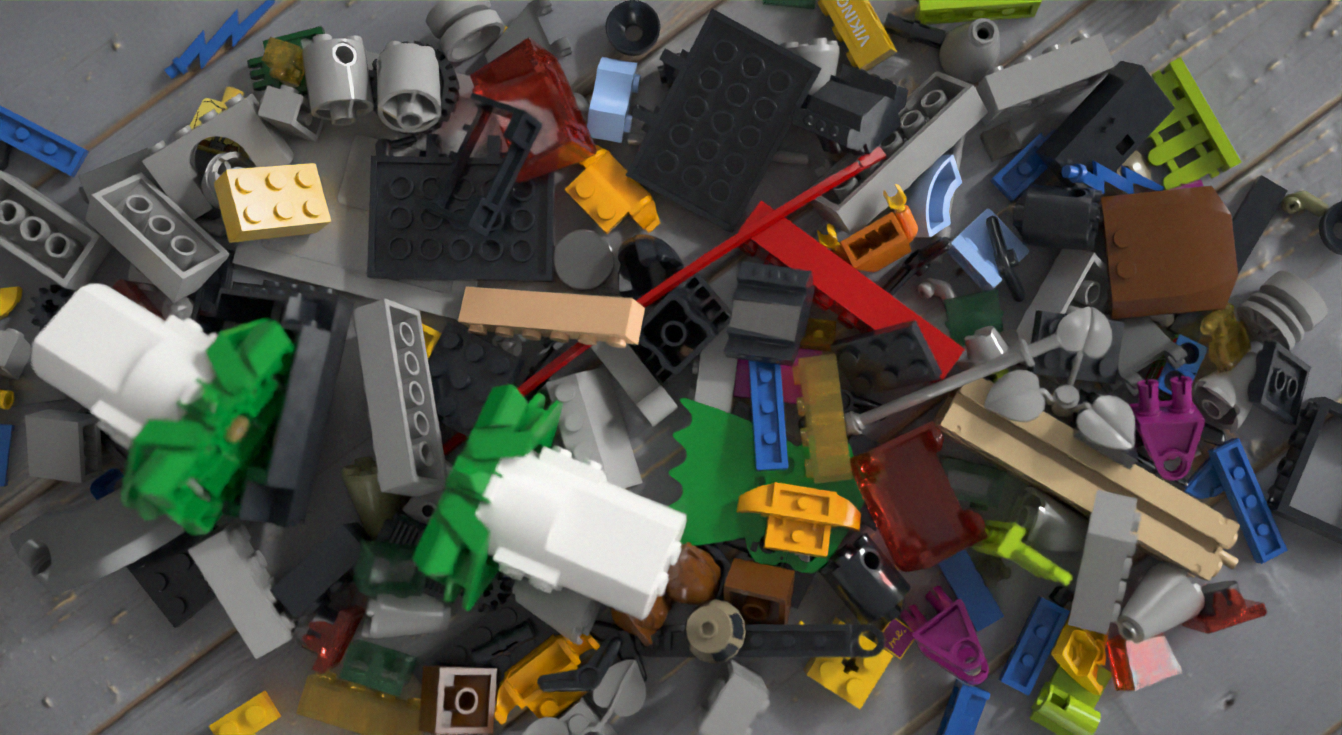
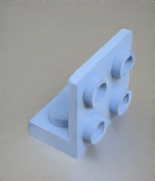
M986 209L952 240L951 249L947 251L950 257L985 293L1003 280V275L999 272L995 262L994 251L986 226V219L992 215L996 216L990 209ZM998 218L1007 249L1013 248L1018 262L1021 261L1029 253V249Z

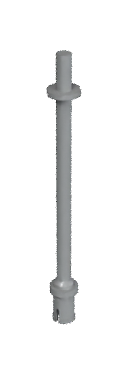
M1057 333L1027 345L1024 339H1020V349L862 414L854 413L853 411L848 412L844 418L823 425V436L829 444L851 434L857 436L862 433L864 426L1022 361H1025L1030 367L1034 366V356L1061 346V341Z

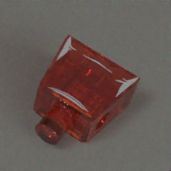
M1163 633L1142 643L1128 641L1121 634L1108 638L1106 641L1116 691H1136L1182 673V669Z

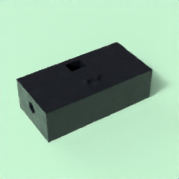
M1120 61L1040 146L1036 154L1064 186L1092 188L1083 182L1074 183L1069 178L1063 177L1062 168L1065 165L1082 164L1088 172L1093 174V160L1116 172L1175 107L1142 65Z

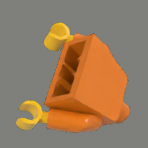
M895 184L898 190L896 195L889 197L886 191H883L886 202L890 208L895 209L894 212L887 214L840 242L837 240L836 230L832 224H826L829 234L823 235L817 230L819 243L827 249L831 248L834 254L853 268L874 273L912 251L909 243L915 238L918 226L909 206L905 205L907 199L898 184Z

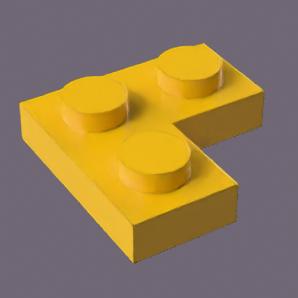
M265 690L209 725V728L214 735H256V732L280 718L281 715Z

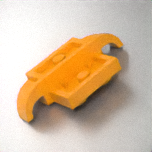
M577 137L566 146L567 151L584 171L564 190L606 234L614 229L627 215L648 234L660 224L651 193L639 182L626 176L627 170L614 158L609 150L598 145L583 142Z
M775 482L774 484L750 490L739 496L738 513H758L762 517H767L763 547L766 549L826 558L828 556L831 528L838 526L852 529L854 532H860L861 514L859 510L847 499L839 496L837 492Z
M562 634L558 636L551 635L504 672L505 676L497 687L495 694L494 717L501 725L504 724L510 711L517 705L521 709L528 706L539 719L545 717L555 718L589 691L543 692L540 690L537 680L542 675L579 669L578 665L581 663L579 656L590 649L597 651L600 647L597 641L590 634L588 636L582 634L580 638L583 640V643L578 645L568 640Z

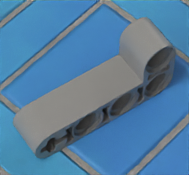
M598 341L597 345L591 346L653 427L678 408L669 394L656 381L628 344H626L625 348H617L607 345V342Z

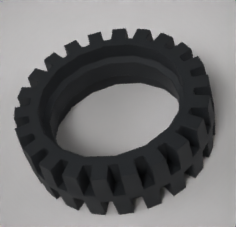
M414 41V44L429 46L434 49L435 57L438 60L439 74L443 83L440 98L441 116L435 125L427 130L420 131L424 134H429L431 129L435 128L438 130L441 128L442 122H448L451 119V112L455 113L457 108L456 102L459 101L460 87L455 70L444 54L438 49L435 50L433 46L427 43L423 45L419 41ZM375 59L372 63L373 70H369L374 103L373 110L378 116L377 59ZM400 132V133L406 134V135H407V133H410L411 135H419L420 132Z

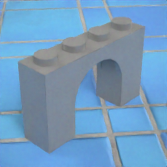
M241 93L237 94L225 102L227 106L225 110L217 113L213 109L198 118L201 122L200 125L192 129L188 124L173 133V136L176 138L168 144L161 140L147 149L150 155L142 160V162L166 195L193 220L214 208L206 200L202 192L201 182L203 177L196 164V150L201 140L214 136L229 138L237 142L246 151L257 168L284 166L289 164L295 157L277 128L258 116L259 102L253 93L244 98Z

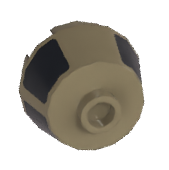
M720 600L705 601L696 606L687 617L684 628L685 642L691 653L701 661L712 664L726 662L734 657L742 647L746 633L744 620L739 611L728 602Z

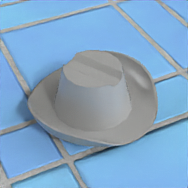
M994 326L978 329L974 335L965 337L967 357L957 361L954 365L962 370H969L1015 351L1019 348L1020 334L1015 329L998 333Z

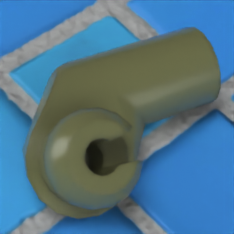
M1305 190L1287 194L1281 201V208L1286 213L1294 214L1306 209L1317 217H1321L1329 206Z

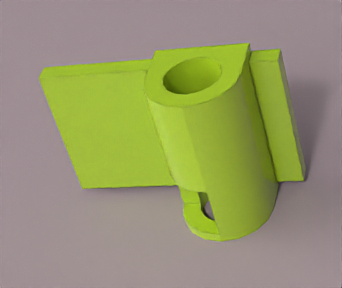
M1058 664L1049 682L1045 681L1031 706L1033 711L1029 718L1057 735H1093L1101 719L1100 712L1094 709L1101 695L1090 693ZM1098 665L1097 682L1103 686L1104 691L1113 673ZM1067 702L1066 707L1063 710L1062 707Z

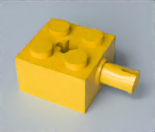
M837 617L832 622V624H846ZM800 620L797 624H804V623H803V621ZM862 634L860 637V645L864 650H873L876 647L877 643ZM884 648L876 657L852 658L854 665L852 667L847 666L845 669V666L841 663L843 658H810L803 670L807 676L858 709H861L894 655Z

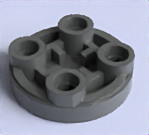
M576 230L565 235L557 244L553 254V265L557 276L566 286L578 291H590L603 286L608 281L614 267V254L608 241L599 233L591 230Z

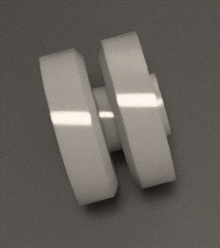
M441 0L427 14L425 22L434 37L441 39L439 45L449 61L459 62L472 58L488 49L503 34L505 26L497 12L490 9L491 3L489 0Z

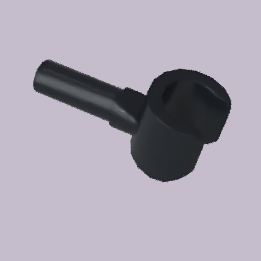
M411 135L392 141L380 139L375 144L376 156H393L392 149L417 142L416 136Z
M1056 586L1049 595V598L1064 608L1069 601L1073 603L1074 594L1066 588Z

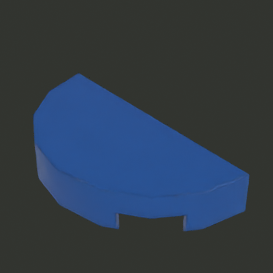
M1210 456L1188 479V486L1183 485L1186 488L1184 493L1198 499L1216 497L1224 491Z

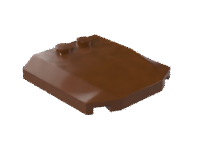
M1212 185L1102 197L1099 218L1100 228L1103 229L1110 320L1215 311L1226 308L1238 278L1232 215Z

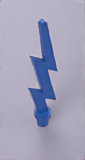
M266 0L240 24L238 9H236L207 44L205 31L203 30L180 58L175 57L172 59L173 63L164 69L171 79L180 73L185 75L189 72L188 67L198 56L200 57L202 70L231 35L232 47L234 48L270 9L275 0Z
M1093 160V174L1088 172L1082 164L1065 165L1062 168L1063 177L1069 178L1071 182H1083L1096 190H1102L1103 194H1105L1104 181L1127 194H1134L1133 183L1156 191L1165 190L1163 186L1122 165V176Z

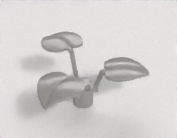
M1085 307L1066 315L1057 327L1056 333L1061 341V347L1068 352H1077L1067 385L1057 387L1053 396H1051L1046 389H1038L1039 381L1035 374L1025 370H1016L998 379L987 395L985 401L986 410L995 412L1015 422H1029L1036 419L1044 409L1045 401L1043 396L1046 398L1047 404L1050 405L1052 412L1060 417H1068L1074 412L1079 413L1080 410L1086 409L1078 416L1077 425L1080 432L1087 439L1112 449H1132L1134 446V415L1126 402L1117 397L1102 396L1095 400L1093 406L1089 403L1078 404L1079 393L1073 387V383L1083 354L1091 358H1100L1108 351L1112 342V330L1108 320L1099 310L1093 307Z
M635 660L622 661L608 669L600 685L593 690L594 702L600 707L608 708L607 712L596 728H588L581 735H606L602 730L613 711L621 717H628L637 713L642 708L646 699V687ZM545 717L532 723L522 735H569V730L557 718Z

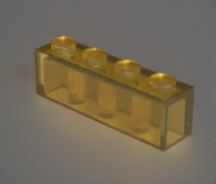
M836 353L798 358V366L792 367L794 385H800L802 397L796 398L798 416L805 417L806 428H801L800 433L802 447L809 448L810 459L804 460L806 478H812L813 484L851 480L852 472Z
M319 670L318 673L315 672L306 679L296 714L363 735H425V732L418 731L420 699L410 697L407 700L397 698L396 693L383 688H379L378 691L366 688L367 684L355 679H349L348 682L336 679L337 674L326 670Z

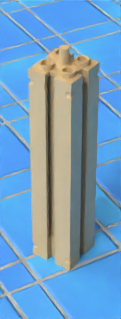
M980 378L949 391L944 404L940 406L929 425V428L945 435L946 438L1027 485L1041 490L1088 520H1091L1097 490L1136 498L1135 512L1141 513L1138 532H1131V534L1138 535L1136 548L1160 562H1170L1185 569L1189 573L1187 577H1197L1210 581L1212 577L1219 573L1222 564L1230 569H1234L1238 563L1236 557L1223 550V548L1229 550L1235 544L1238 538L1236 532L1240 527L1238 523L1222 517V514L1135 464L1130 470L1075 439L1073 437V428L1043 411L1032 421L1015 422L995 412L986 410L985 401L987 395L995 384L991 381Z

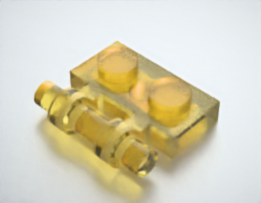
M1229 302L1225 309L1215 310L1208 314L1202 320L1200 327L1202 334H1211L1213 340L1208 344L1209 357L1216 364L1218 373L1231 371L1252 349L1243 321L1236 320L1234 305Z

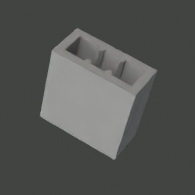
M46 409L25 416L29 476L83 483L103 474L100 428L97 426L100 420L95 415Z

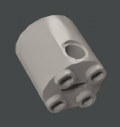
M329 34L314 36L313 43L306 46L302 51L311 114L320 119L331 120L333 125L345 126L357 122V117L369 113L374 107L366 51L362 38L355 35L332 39V36Z
M391 41L386 44L385 50L381 52L377 59L378 116L391 129L400 132H420L435 125L441 116L439 65L434 49L429 46Z

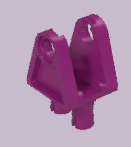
M1180 376L1181 382H1178V377L1171 378L1172 400L1159 401V382L1157 380L1147 379L1148 385H1145V380L1137 382L1139 403L1129 404L1134 415L1136 428L1159 474L1167 480H1179L1186 476L1190 470L1205 424L1204 417L1192 402V378ZM1176 457L1181 459L1180 465L1174 471H1168L1163 467L1164 461L1170 459L1173 461Z
M935 586L933 590L936 592L935 595L939 600L930 590L925 595V599L937 611L938 615L928 621L917 605L912 604L908 608L914 618L906 609L903 610L900 618L914 632L912 636L920 652L926 658L961 681L970 685H978L987 678L989 666L964 602L959 598L953 603L941 586ZM981 664V671L978 675L973 676L965 673L978 668Z

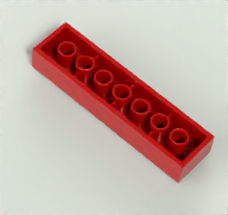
M761 200L741 226L739 232L771 213L774 209ZM785 217L738 246L749 257L753 258L754 255L764 261L763 264L812 271V286H815L812 302L825 312L830 309L838 315L836 320L850 330L854 327L861 333L916 320L942 371L939 379L929 381L930 384L943 380L965 351L962 346Z

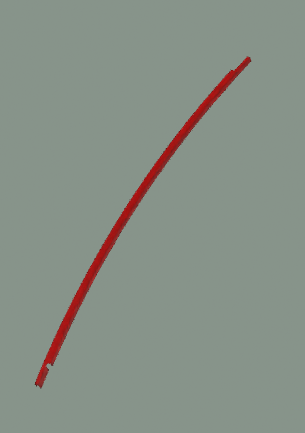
M879 146L871 154L858 158L861 163L860 165L858 162L851 164L775 209L699 257L643 295L636 302L646 308L676 286L772 224L885 159L886 154ZM577 342L516 389L524 397L592 345ZM458 432L442 445L444 455L450 454L469 437Z

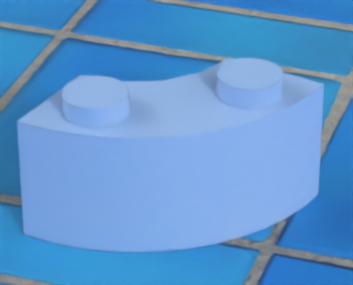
M606 57L601 58L597 67L594 91L588 112L586 137L622 143L624 132H631L633 116L629 114L632 94L633 92L638 93L641 75L636 74L637 63Z
M942 155L908 189L903 191L907 199L905 205L909 206L918 226V232L915 237H931L951 224L949 216L950 200L954 191L962 184L953 155Z

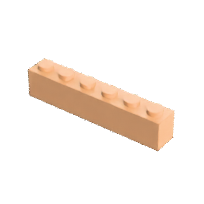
M465 287L458 322L468 327V332L481 336H486L487 332H495L496 335L505 338H513L514 334H521L522 337L530 340H541V336L561 343H568L569 339H578V342L586 345H597V341L607 342L606 344L612 347L625 348L626 344L638 345L645 308L632 298Z

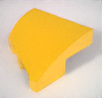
M1069 615L1051 654L1077 683L1093 695H1101L1103 686L1097 682L1098 665L1105 666V646L1108 641V634L1068 625Z

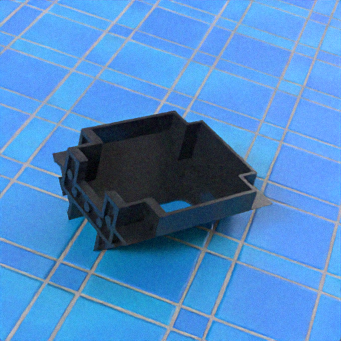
M263 280L262 285L233 281L232 289L220 288L216 307L212 306L210 312L198 310L195 323L203 329L201 332L207 336L211 333L218 336L220 332L264 318H272L281 328L293 331L295 335L294 343H296L269 463L264 468L248 466L243 489L234 501L224 500L221 514L240 520L270 523L285 529L289 528V526L294 527L298 526V524H304L354 306L347 298L335 293V289L323 286L313 287L305 284L295 285L287 282L278 283L269 280Z

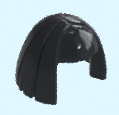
M634 235V237L625 240L618 250V261L620 262L618 291L623 298H632L636 301L682 270L684 264L676 251L662 239L652 235ZM669 291L660 298L664 299L671 291Z

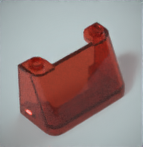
M530 37L470 75L474 88H472L473 93L525 110L543 124L515 181L521 183L586 161L597 153L593 139L562 66L552 53ZM495 114L501 132L504 134L510 119ZM504 138L507 147L509 148L511 142Z
M933 421L918 426L849 459V467L893 562L902 572L926 570L988 537L983 518L978 513H974L969 509L962 510L936 456V453L942 450L944 438L942 432L935 426Z

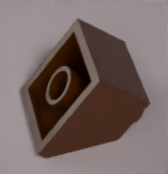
M734 558L724 584V602H728L739 611L744 620V625L787 624L794 592L795 571L756 563L751 560Z
M423 666L418 731L435 735L493 733L497 668Z

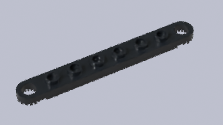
M871 624L745 625L746 633L743 645L732 658H872L878 656L884 650L885 636L878 627ZM662 625L655 633L658 636L659 645L651 651L645 648L638 636L635 638V647L638 652L646 657L697 658L691 653L685 642V625ZM873 632L877 636L878 643L873 650H864L861 647L860 637L863 633Z

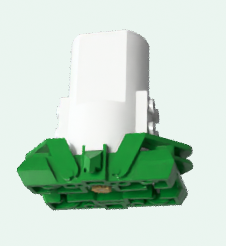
M91 284L83 286L34 340L31 360L35 373L47 383L90 409V412L100 420L97 424L99 428L111 435V438L124 448L128 449L130 447L121 492V503L128 509H137L139 516L144 520H152L167 514L191 535L208 534L223 515L221 511L224 500L234 501L243 489L248 466L264 468L268 465L295 351V335L293 331L281 328L272 318H264L220 332L218 336L214 333L207 336L201 332L203 329L189 318L182 321L176 316L171 315L164 321L106 285Z
M509 384L492 388L461 456H458L445 483L446 488L412 559L423 573L446 586L444 601L453 602L464 588L462 607L467 611L471 610L500 570L504 572L503 574L518 581H521L523 576L530 579L529 583L533 587L551 594L552 589L561 592L562 588L566 587L644 620L649 614L657 595L662 596L669 580L667 571L670 565L675 566L682 549L680 548V540L686 524V515L608 483L604 471L600 470L602 466L592 460L584 458L583 462L571 458L572 453L557 446H554L553 450H551L562 411V402L554 401L547 410H543L545 397L541 393H537L527 403L513 385Z

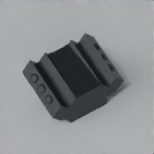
M843 64L840 78L831 75L829 81L813 95L808 94L805 109L795 106L792 124L815 133L820 140L824 152H829L830 154L852 153L855 156L871 154L902 124L898 113L906 105L908 89L893 84V81L889 79H881L876 74L872 73L870 75L861 68L855 69Z
M743 261L736 276L738 285L733 295V310L727 329L729 338L723 350L724 354L728 358L793 367L801 340L806 333L815 286H812V271Z
M697 272L671 291L642 320L638 345H628L656 381L664 388L729 324L732 311Z

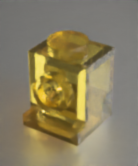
M270 37L262 57V61L270 68L269 75L300 86L305 72L302 58L303 50L300 46Z

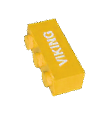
M869 0L817 1L823 14L826 17L830 15L835 25L832 27V31L839 42H845L849 49L846 56L854 68L858 67L868 71L897 53Z

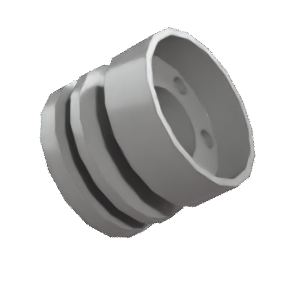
M1278 271L1260 286V293L1252 294L1248 297V301L1242 303L1237 308L1236 314L1243 327L1259 343L1263 345L1264 340L1278 342L1291 351L1295 343L1303 339L1304 332L1313 330L1327 317L1328 309L1319 293L1307 282L1290 272Z

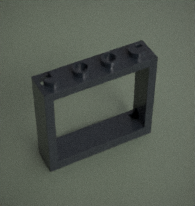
M1325 396L1310 398L1306 408L1300 411V417L1302 418L1298 428L1289 437L1288 444L1290 447L1288 452L1277 466L1278 476L1274 485L1267 491V494H1269L1267 504L1272 514L1342 544L1341 528L1289 506L1327 413L1342 419V404Z

